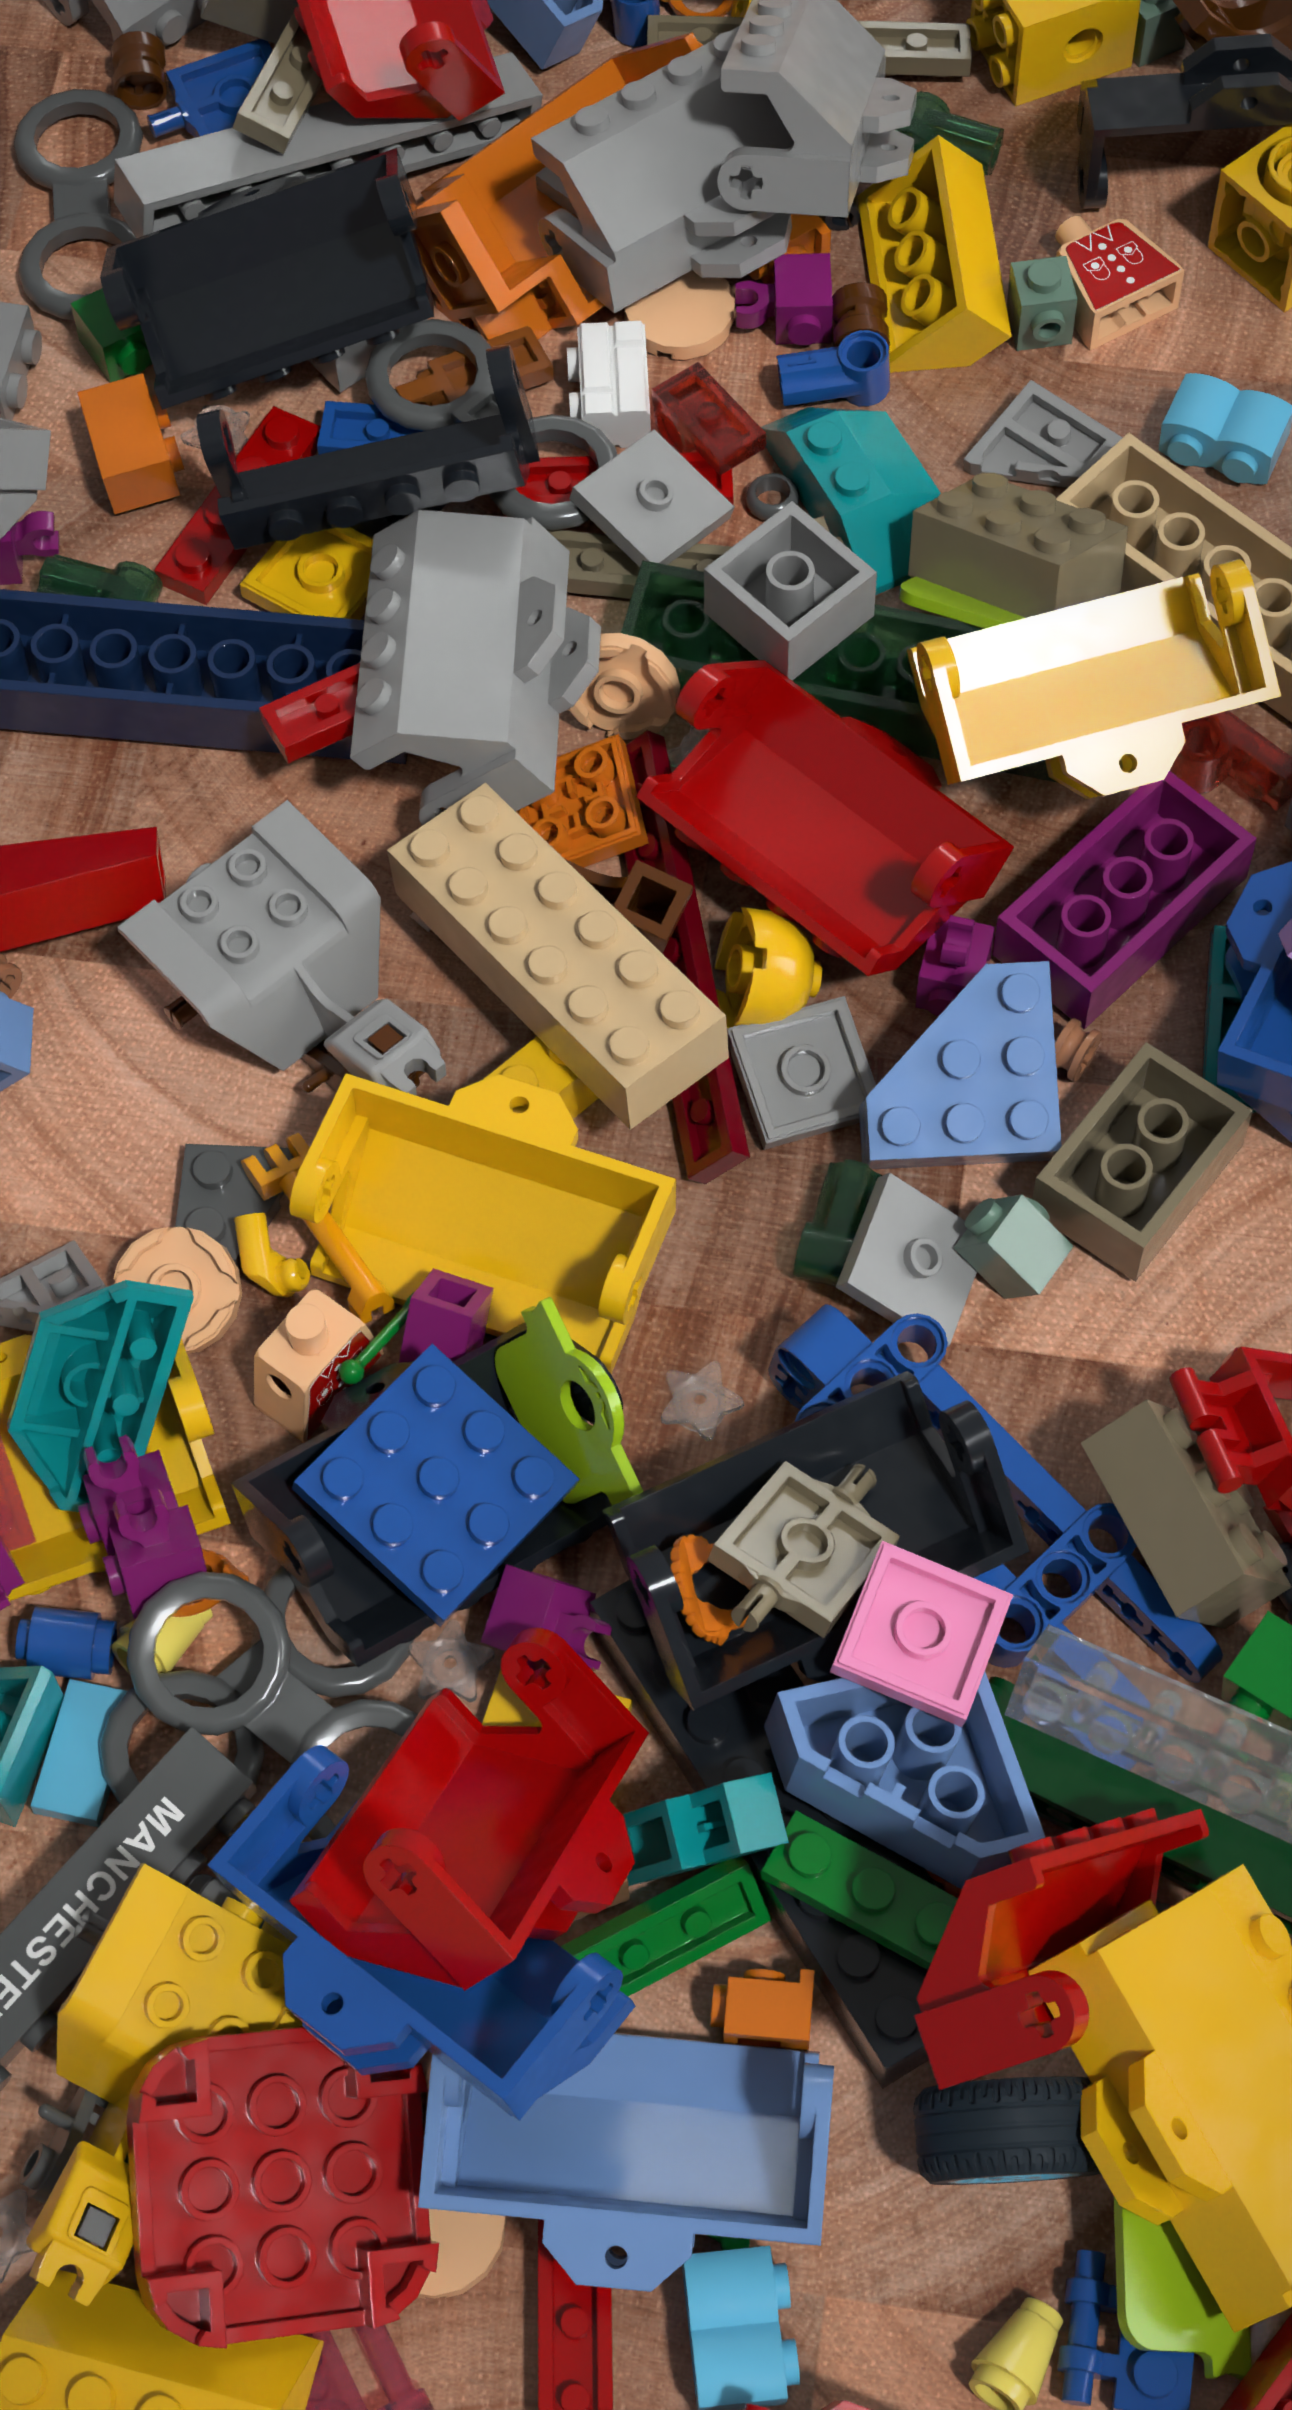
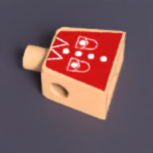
M1073 216L1059 226L1055 239L1061 247L1057 250L1056 257L1067 256L1078 299L1074 326L1089 351L1178 308L1185 270L1128 220L1116 219L1092 230L1082 217Z
M316 1288L310 1290L288 1312L286 1318L262 1343L254 1355L255 1408L303 1443L307 1442L322 1425L321 1421L335 1394L353 1385L344 1383L340 1379L339 1367L341 1363L347 1359H355L375 1337L366 1324L320 1290ZM383 1349L364 1367V1376L384 1354ZM288 1388L291 1392V1395L285 1393Z

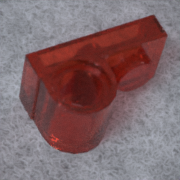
M699 362L652 388L654 419L659 434L679 453L696 450L719 475L766 449V432Z
M1225 711L1181 723L1186 742L1169 771L1199 794L1209 793L1229 776L1237 782L1245 794L1253 799L1262 800L1275 811L1292 797V757L1233 713ZM1194 752H1195V753H1202V754H1204L1205 756L1196 755V754H1194Z

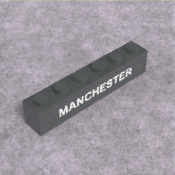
M193 1727L180 1738L0 1934V2092L12 2077V2074L5 2068L20 2051L26 2047L32 2053L35 2052L56 2031L58 2016L55 2013L69 1997L96 1948L86 1941L74 1937L77 1924L103 1935L102 1931L80 1920L83 1914L88 1909H91L94 1913L110 1921L141 1863L147 1864L186 1886L187 1882L193 1876L199 1874L208 1862V1858L202 1854V1851L220 1832L227 1838L231 1837L256 1808L250 1801L257 1792L254 1782Z

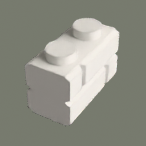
M641 320L615 322L613 326H609L607 322L581 323L577 327L578 347L567 348L568 381L580 382V392L569 393L570 417L579 418L600 429L614 446L619 445L621 448H628L651 432L645 324Z

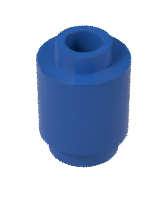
M36 1606L31 1619H20L15 1657L16 1659L26 1660V1666H43L52 1671L55 1677L93 1680L95 1674L111 1675L115 1659L112 1644L117 1640V1621L102 1620L100 1612Z

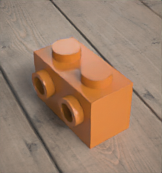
M138 374L77 392L114 514L180 496L174 473L185 470L175 436L163 438L161 429L171 427V422L167 409H161L156 394L150 396L144 374Z

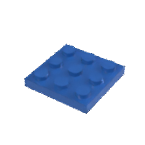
M432 1343L294 1481L292 1490L441 1627L574 1489L580 1479Z

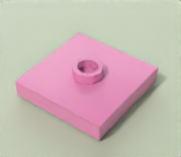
M882 1541L839 1646L830 1673L962 1727L967 1720L1013 1594Z

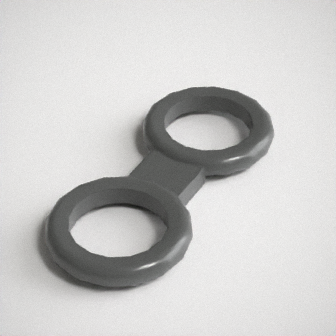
M72 89L51 94L33 105L19 122L13 145L20 168L35 183L53 190L54 221L38 230L22 251L18 271L25 294L40 310L67 320H74L70 303L89 294H67L53 288L43 278L44 265L51 254L68 242L84 238L102 239L114 245L136 239V236L126 222L111 217L109 185L114 182L115 159L140 153L143 133L136 113L120 98L100 90ZM77 114L96 115L110 121L119 130L118 144L108 156L95 164L79 168L61 167L47 161L37 151L41 135L48 126L61 118Z
M430 319L399 329L400 333L397 337L378 344L371 352L365 372L369 398L384 417L406 429L426 431L500 414L486 358V349L492 347L481 334L458 322ZM436 345L453 348L466 355L476 367L477 375L470 389L463 396L446 404L429 406L413 403L399 396L389 382L391 369L403 355L421 347ZM556 414L533 417L537 443L549 441L571 443L587 452L596 463L597 470L618 455L615 446L600 429L579 418ZM516 488L488 494L504 515L513 518H524L525 520L533 517L546 530L554 531L578 527L591 520L571 500L554 504L537 502L520 494Z
M281 1565L267 1582L264 1592L282 1612L286 1625L285 1614L290 1598L297 1591V1587ZM260 1639L217 1676L193 1670L159 1673L162 1683L174 1697L180 1700H194L215 1708L236 1701L252 1687L262 1668L264 1645L262 1639ZM290 1639L289 1673L319 1695L336 1698L364 1694L394 1676L411 1654L414 1640L393 1647L359 1668L352 1666L334 1669L310 1661L297 1651ZM134 1687L126 1693L109 1714L100 1743L103 1776L119 1804L139 1784L129 1764L128 1747L134 1728L146 1713L150 1711L136 1695ZM246 1727L233 1731L237 1748L234 1765L251 1779L256 1786L265 1756L264 1745L259 1737Z
M200 1571L168 1582L144 1603L130 1629L127 1654L129 1673L136 1695L158 1720L184 1733L193 1727L201 1735L218 1736L246 1727L288 1760L290 1767L308 1749L317 1745L329 1747L344 1733L362 1727L386 1728L403 1737L418 1715L393 1701L359 1699L333 1708L289 1673L291 1641L282 1612L260 1587L234 1574ZM203 1599L226 1601L244 1610L258 1626L264 1645L262 1668L252 1687L236 1701L215 1708L192 1706L174 1697L162 1683L155 1663L157 1638L167 1619L183 1606ZM324 1814L308 1833V1836L311 1840L326 1838L336 1825Z

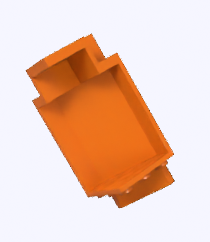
M693 32L613 55L421 191L425 200L416 206L417 229L413 231L430 290L438 298L435 300L436 308L452 322H458L470 329H477L485 340L525 326L531 327L537 339H540L552 329L579 325L605 306L576 282L561 254L548 256L542 245L538 232L539 220L563 207L537 189L535 175L546 166L536 159L531 138L575 115L580 109L591 106L616 93L628 83L640 80L668 65L673 59L684 56L703 46L702 43L697 41Z

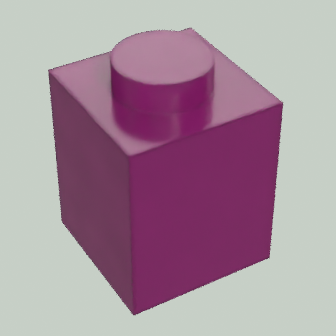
M433 1268L411 1296L399 1363L415 1361L432 1343L452 1362L482 1346L494 1288Z

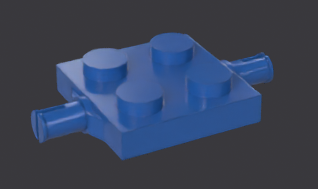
M258 39L167 71L168 87L175 99L176 106L147 115V122L153 137L156 139L161 135L181 128H185L195 138L233 128L239 109L272 52L269 42Z

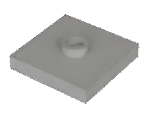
M655 429L575 485L569 498L650 578L729 520L735 508Z
M845 996L802 1007L800 1011L780 1021L766 1024H741L727 1028L728 1047L763 1150L860 1123L859 1106L875 1088L876 1083Z
M892 1173L878 1177L836 1288L892 1323L909 1314L919 1313L930 1316L939 1322L944 1329L948 1342L947 1347H949L977 1273L954 1249V1246L967 1230L964 1225L965 1220Z

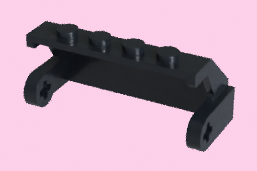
M1271 34L1215 37L1182 60L1180 73L1081 81L1077 113V127L1079 135H1081L1077 166L1078 195L1081 208L1106 207L1108 197V171L1104 150L1106 137L1292 124V50Z
M397 148L306 179V176L278 178L226 196L199 212L196 218L107 248L100 275L107 305L119 330L123 331L141 325L156 374L154 391L162 410L204 396L206 401L224 398L237 390L236 384L257 377L261 383L277 380L290 373V366L309 359H312L314 364L332 361L345 353L344 347L365 340L367 345L370 346L382 344L397 337L400 333V328L434 317V302L413 231L417 229L416 200Z
M510 344L486 349L489 375L500 414L238 473L234 444L224 412L219 409L198 414L196 423L201 450L208 470L221 498L217 499L219 516L234 549L238 550L274 541H290L301 535L333 528L351 527L366 536L374 537V534L417 510L441 511L450 502H466L477 496L525 486L530 475L529 463L538 462L540 458L532 412Z
M525 1322L453 1361L455 1365L518 1423L519 1420L498 1378L495 1368V1355L501 1346L526 1334L527 1326ZM572 1340L576 1349H579L589 1354L606 1371V1373L608 1374L616 1388L623 1409V1401L620 1391L617 1387L615 1380L613 1379L612 1375L610 1374L606 1366L595 1355H593L584 1347H582L577 1342ZM413 1362L392 1363L362 1379L357 1384H353L336 1393L321 1421L325 1432L231 1483L251 1536L285 1568L328 1639L358 1668L393 1647L416 1639L423 1630L434 1625L435 1622L294 1492L292 1486L294 1481ZM572 1381L571 1397L573 1404L582 1419L594 1425L595 1412L593 1404L586 1391L578 1383ZM600 1492L574 1504L561 1501L456 1611L473 1606L482 1596L498 1588L506 1564L533 1571L538 1564L569 1546L583 1543L594 1532L608 1525L602 1511L612 1506L607 1495Z
M906 1371L602 1510L623 1568L640 1600L670 1685L693 1710L795 1662L798 1663L800 1671L810 1679L825 1682L842 1678L830 1673V1669L860 1594L825 1638H822L784 1611L774 1607L759 1623V1627L755 1631L747 1632L743 1628L733 1630L729 1633L725 1643L719 1646L705 1641L703 1637L697 1636L692 1631V1626L687 1624L681 1613V1610L684 1609L683 1599L670 1569L672 1564L670 1553L672 1548H674V1542L683 1535L693 1534L694 1536L704 1537L709 1544H714L785 1461L814 1480L828 1483L835 1487L846 1477L853 1465H865L861 1478L870 1468L876 1475L877 1482L859 1503L872 1518L900 1536L896 1546L969 1577L979 1576L1030 1551L993 1437L984 1418L973 1403L965 1400L939 1413V1424L944 1438L943 1441L933 1426L917 1378ZM710 1562L704 1565L698 1573L692 1575L698 1599L702 1602H709L720 1609L733 1610L750 1591L745 1585Z

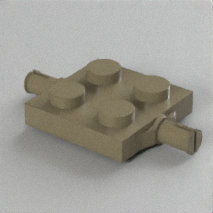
M785 1461L714 1543L707 1561L750 1590L739 1605L735 1606L731 1611L732 1620L738 1627L748 1616L743 1630L747 1632L755 1631L759 1627V1623L775 1607L778 1610L784 1611L822 1638H825L861 1593L881 1542L885 1541L896 1546L900 1538L898 1534L872 1518L859 1503L877 1482L876 1475L870 1468L861 1478L865 1465H853L846 1477L835 1487L831 1484L814 1480Z

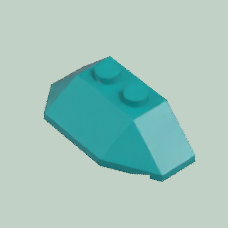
M807 407L758 428L759 438L784 476L791 479L798 488L799 499L813 519L824 516L830 533L834 537L839 536L846 547L877 572L875 596L913 578L908 575L913 510L934 500L941 492L886 411Z
M124 1280L39 1312L7 1421V1428L33 1470L49 1489L51 1497L60 1510L79 1512V1505L90 1502L82 1477L88 1474L84 1461L85 1448L92 1446L99 1461L110 1463L116 1461L122 1454L118 1437L127 1435L134 1444L137 1456L145 1455L194 1299L192 1290Z

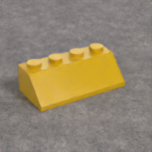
M937 135L914 153L908 175L874 183L857 196L870 283L882 288L887 295L888 310L884 321L889 327L890 373L971 366L1012 337L983 165L940 135Z
M60 2269L56 2272L55 2278L49 2287L40 2282L36 2285L3 2333L0 2342V2410H305L324 2341L304 2335H292L227 2344V2348L200 2347L161 2327L142 2303L140 2291L107 2283L102 2286L88 2307L73 2300L68 2296V2293L76 2280L77 2274Z

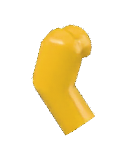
M252 1213L234 1218L241 1268L249 1279L278 1297L293 1296L295 1292L302 1291L308 1286L310 1270L307 1264L301 1258L287 1259L271 1248L265 1213Z

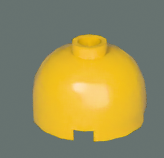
M741 907L743 913L733 912L722 932L715 962V969L726 971V993L716 989L720 1010L726 1015L727 1028L741 1024H766L783 1020L800 1011L802 1007H805L809 997H816L822 981V966L819 961L814 960L812 945L797 923L768 910Z

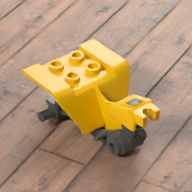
M141 1863L110 1921L94 1913L91 1909H88L80 1920L102 1931L103 1935L77 1924L74 1932V1937L80 1938L96 1948L66 2001L62 2003L58 2012L56 2074L80 2087L66 2113L49 2104H42L39 2107V2116L57 2125L58 2128L48 2146L40 2143L33 2149L23 2166L19 2183L28 2187L30 2198L44 2204L26 2240L27 2246L37 2253L29 2276L49 2287L55 2278L56 2272L61 2267L68 2264L75 2265L77 2277L70 2288L68 2296L87 2307L102 2286L110 2282L123 2269L133 2246L126 2119L130 2090L143 2066L167 2045L193 2037L303 2026L302 2021L285 2006L283 1953L290 1945L262 1930L261 1928L265 1920L243 1904L237 1896L223 1885L218 1877L197 1874L185 1886L147 1864ZM95 2104L105 2108L89 2141H82L88 2122L95 2125L100 2116L93 2112Z

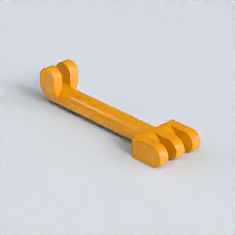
M298 1132L286 1138L288 1149L294 1158L288 1160L276 1143L263 1150L265 1158L271 1167V1170L267 1172L254 1155L241 1160L245 1174L264 1201L281 1192H284L290 1200L297 1173L310 1148ZM329 1211L318 1224L304 1220L351 1288L347 1298L350 1313L367 1324L372 1321V1311L377 1309L381 1315H384L395 1309L392 1296L382 1282L371 1273Z

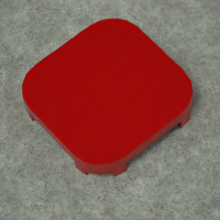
M303 2026L193 2037L167 2045L143 2066L130 2090L126 2124L135 2275L142 2303L157 2323L164 2329L197 2346L227 2348V2344L367 2326L374 2329L400 2320L399 2314L418 2297L430 2271L436 2273L439 2242L431 2240L429 2209L418 2208L424 2147L420 2092H428L422 2064L417 2063L414 2068L362 2076L312 2036Z

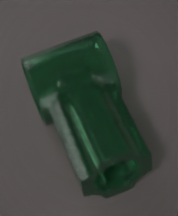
M922 91L917 92L916 108L910 126L895 129L914 139V153L937 135H940L983 165L984 175L987 176L992 174L997 164L1004 137V129L951 114L949 107L941 98L932 93Z
M55 554L52 558L47 557L41 567L37 592L157 602L163 591V583L154 571L136 562H119L114 569Z
M845 1159L843 1162H830L818 1198L813 1221L806 1222L800 1238L793 1277L836 1287L877 1178L883 1175L873 1171L868 1164L855 1160Z

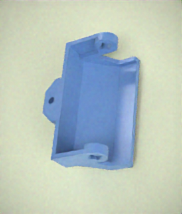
M614 2033L588 2066L538 2098L519 2121L514 2116L506 2113L432 2054L418 2208L543 2219L542 2243L576 2285L647 2292L653 2291L692 2257L695 2234L821 2246L834 2066L819 2064L820 2051ZM620 2246L627 2254L623 2256L616 2255L611 2250V2247Z

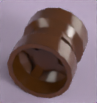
M131 31L120 35L114 41L111 49L112 64L115 70L113 75L114 96L120 98L130 109L147 110L160 105L167 95V78L164 71L166 65L164 44L157 36L149 32Z
M867 282L851 283L836 290L832 296V318L837 324L833 332L834 347H838L842 340L850 333L859 330H870L880 334L886 339L888 346H890L889 327L884 321L888 310L887 295L884 290L875 284Z

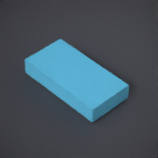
M69 1679L30 1805L34 1814L93 1827L101 1825L111 1789L103 1776L100 1743L109 1714L128 1691Z

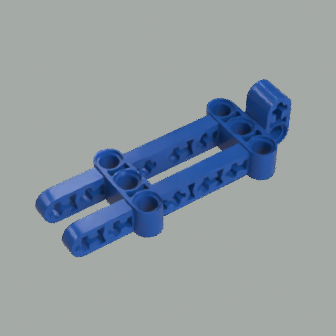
M823 1305L775 1349L768 1368L770 1379L777 1390L787 1401L800 1410L794 1422L853 1396L851 1387L855 1385L865 1384L873 1387L906 1371L917 1378L933 1426L943 1440L939 1424V1413L965 1400L973 1403L984 1418L993 1437L1017 1514L1050 1546L1018 1578L1004 1564L974 1577V1579L1013 1594L1005 1617L1012 1618L1020 1623L1026 1636L1024 1643L1014 1644L1007 1642L998 1634L988 1662L994 1666L1010 1668L1016 1667L1028 1660L1103 1737L1113 1741L1115 1736H1122L1139 1743L1154 1727L1151 1715L1144 1705L1092 1654L1064 1623L1097 1593L1174 1671L1193 1683L1200 1682L1222 1660L1223 1653L1217 1641L1200 1623L1175 1616L1156 1579L1131 1555L1137 1545L1113 1503L1097 1504L1086 1511L940 1366L946 1354L948 1342L946 1333L939 1322L930 1316L919 1313L905 1315L872 1343L842 1312L831 1305ZM903 1342L917 1343L927 1353L928 1360L920 1363L911 1362L902 1356L898 1345ZM1101 1529L1111 1534L1116 1541L1117 1552L1104 1553L1096 1549L1090 1541L1089 1530ZM1055 1573L1064 1577L1070 1584L1071 1597L1059 1598L1050 1594L1043 1585L1042 1575Z

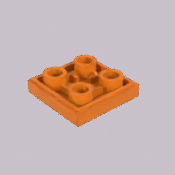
M619 734L558 756L556 760L554 793L516 811L564 859L582 867L590 866L649 843L639 799L636 797L637 790L626 743Z

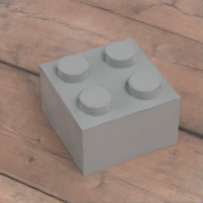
M791 501L704 568V613L757 659L765 660L789 679L794 680L874 616L877 572Z

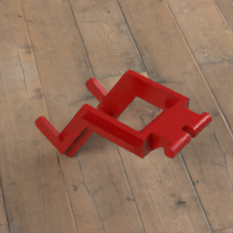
M1241 1346L1240 1348L1236 1347L1223 1360L1219 1369L1209 1378L1210 1382L1199 1380L1195 1370L1190 1367L1181 1368L1172 1373L1169 1381L1190 1429L1203 1432L1197 1437L1196 1442L1218 1492L1230 1493L1240 1488L1242 1484L1256 1485L1267 1509L1292 1512V1436L1274 1399L1292 1400V1354Z

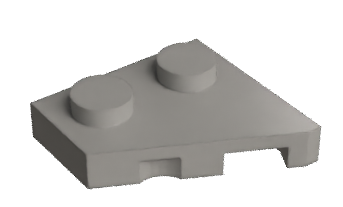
M1030 380L963 459L964 471L970 475L996 473L1012 481L1068 488L1123 437Z
M75 1240L0 1278V1326L34 1332L39 1312L106 1287Z

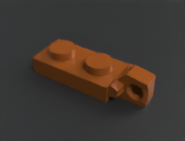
M525 326L486 340L492 348L510 344L525 390L554 380V367L531 327ZM455 351L427 361L428 369L417 374L416 380L395 387V391L399 396L416 404L434 406L450 403L463 396L474 384L477 375L476 367L466 355Z

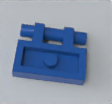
M1077 2250L1074 2278L1066 2280L1064 2302L1071 2306L1067 2345L1059 2347L1057 2370L1064 2373L1061 2401L1075 2406H1091L1093 2380L1097 2379L1114 2382L1111 2410H1189L1194 2353L1139 2350L1125 2339L1120 2327L1117 2354L1104 2353L1097 2350L1100 2311L1117 2314V2291L1115 2285L1103 2282L1106 2254L1093 2250Z

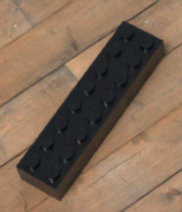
M630 1580L590 1602L591 1617L604 1620L612 1627L610 1636L596 1632L594 1634L694 1792L728 1781L771 1772L785 1828L795 1811H798L935 1885L923 1867L785 1791L764 1725L777 1692L804 1686L791 1664L693 1710L670 1685L640 1600ZM775 1847L742 1856L751 1868L766 1906L806 1969L815 1970L814 1982L881 2088L887 2087L927 2062L929 2058L914 2015L922 2013L917 2001V1995L928 1970L761 1879V1871Z

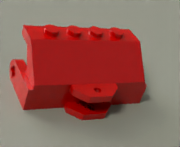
M297 0L298 6L294 8V14L301 29L309 37L312 50L308 51L309 61L316 74L323 81L326 92L355 118H448L453 115L460 121L505 94L484 32L494 20L487 0Z
M765 660L707 664L687 681L677 699L676 713L694 728L710 730L672 773L647 777L636 795L639 800L676 828L674 833L683 843L692 848L708 852L721 862L720 869L728 878L739 884L752 886L767 898L766 905L772 912L793 922L797 921L814 934L813 942L821 950L832 956L845 958L867 976L896 970L949 919L950 915L953 916L967 901L984 898L1014 849L1012 844L939 791L942 784L929 763L887 732L852 717H840Z
M544 1628L525 1629L515 1636L501 1659V1671L506 1683L536 1715L542 1727L483 1726L450 1689L443 1688L434 1694L423 1706L288 1900L323 1938L347 1957L456 1987H462L465 1991L513 1962L527 1938L552 1941L568 1931L578 1912L597 1914L612 1904L635 1864L624 1816L611 1803L610 1798L649 1732L558 1634ZM543 1659L550 1668L548 1670L539 1668L534 1671L529 1667L527 1661L536 1662Z
M1150 1808L1124 1818L1118 1817L1088 1828L1075 1829L1052 1838L1051 1836L1009 1850L1008 1854L1012 1864L965 1881L917 1995V2001L922 2013L914 2015L939 2090L1052 2054L1074 2045L1082 2038L1089 2022V2006L1079 1984L1073 1978L1060 1971L1046 1970L1033 1975H1029L1028 1971L1144 1901L1151 1899L1155 1906L1163 1853L1199 1841L1209 1835V1829L1202 1809L1159 1820L1155 1808ZM1055 2001L1059 2008L1060 2017L1054 2018L1046 2003Z

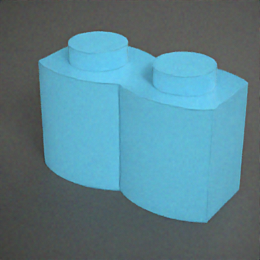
M1197 373L1185 374L1162 423L1159 451L1183 466L1213 467L1237 483L1267 484L1290 434L1292 405L1268 393L1254 390H1238L1228 382L1213 376Z
M770 2245L692 2254V2257L682 2265L697 2410L745 2409L746 2404L762 2407L786 2405L788 2400L787 2386L800 2385L795 2338L782 2340L778 2310L791 2308L786 2263L773 2264Z

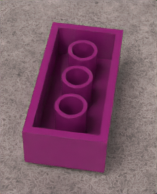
M1169 771L1164 780L1140 786L998 916L993 955L1002 963L1049 961L1052 1004L1071 1019L1075 1018L1081 1021V1027L1085 1030L1247 878L1257 838Z

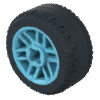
M1072 2076L1022 2077L967 2081L939 2090L938 2085L924 2088L915 2098L913 2112L916 2116L914 2126L917 2137L916 2153L919 2156L917 2166L920 2175L930 2184L973 2185L1058 2180L1101 2174L1081 2139L1082 2090L1092 2084L1088 2077Z

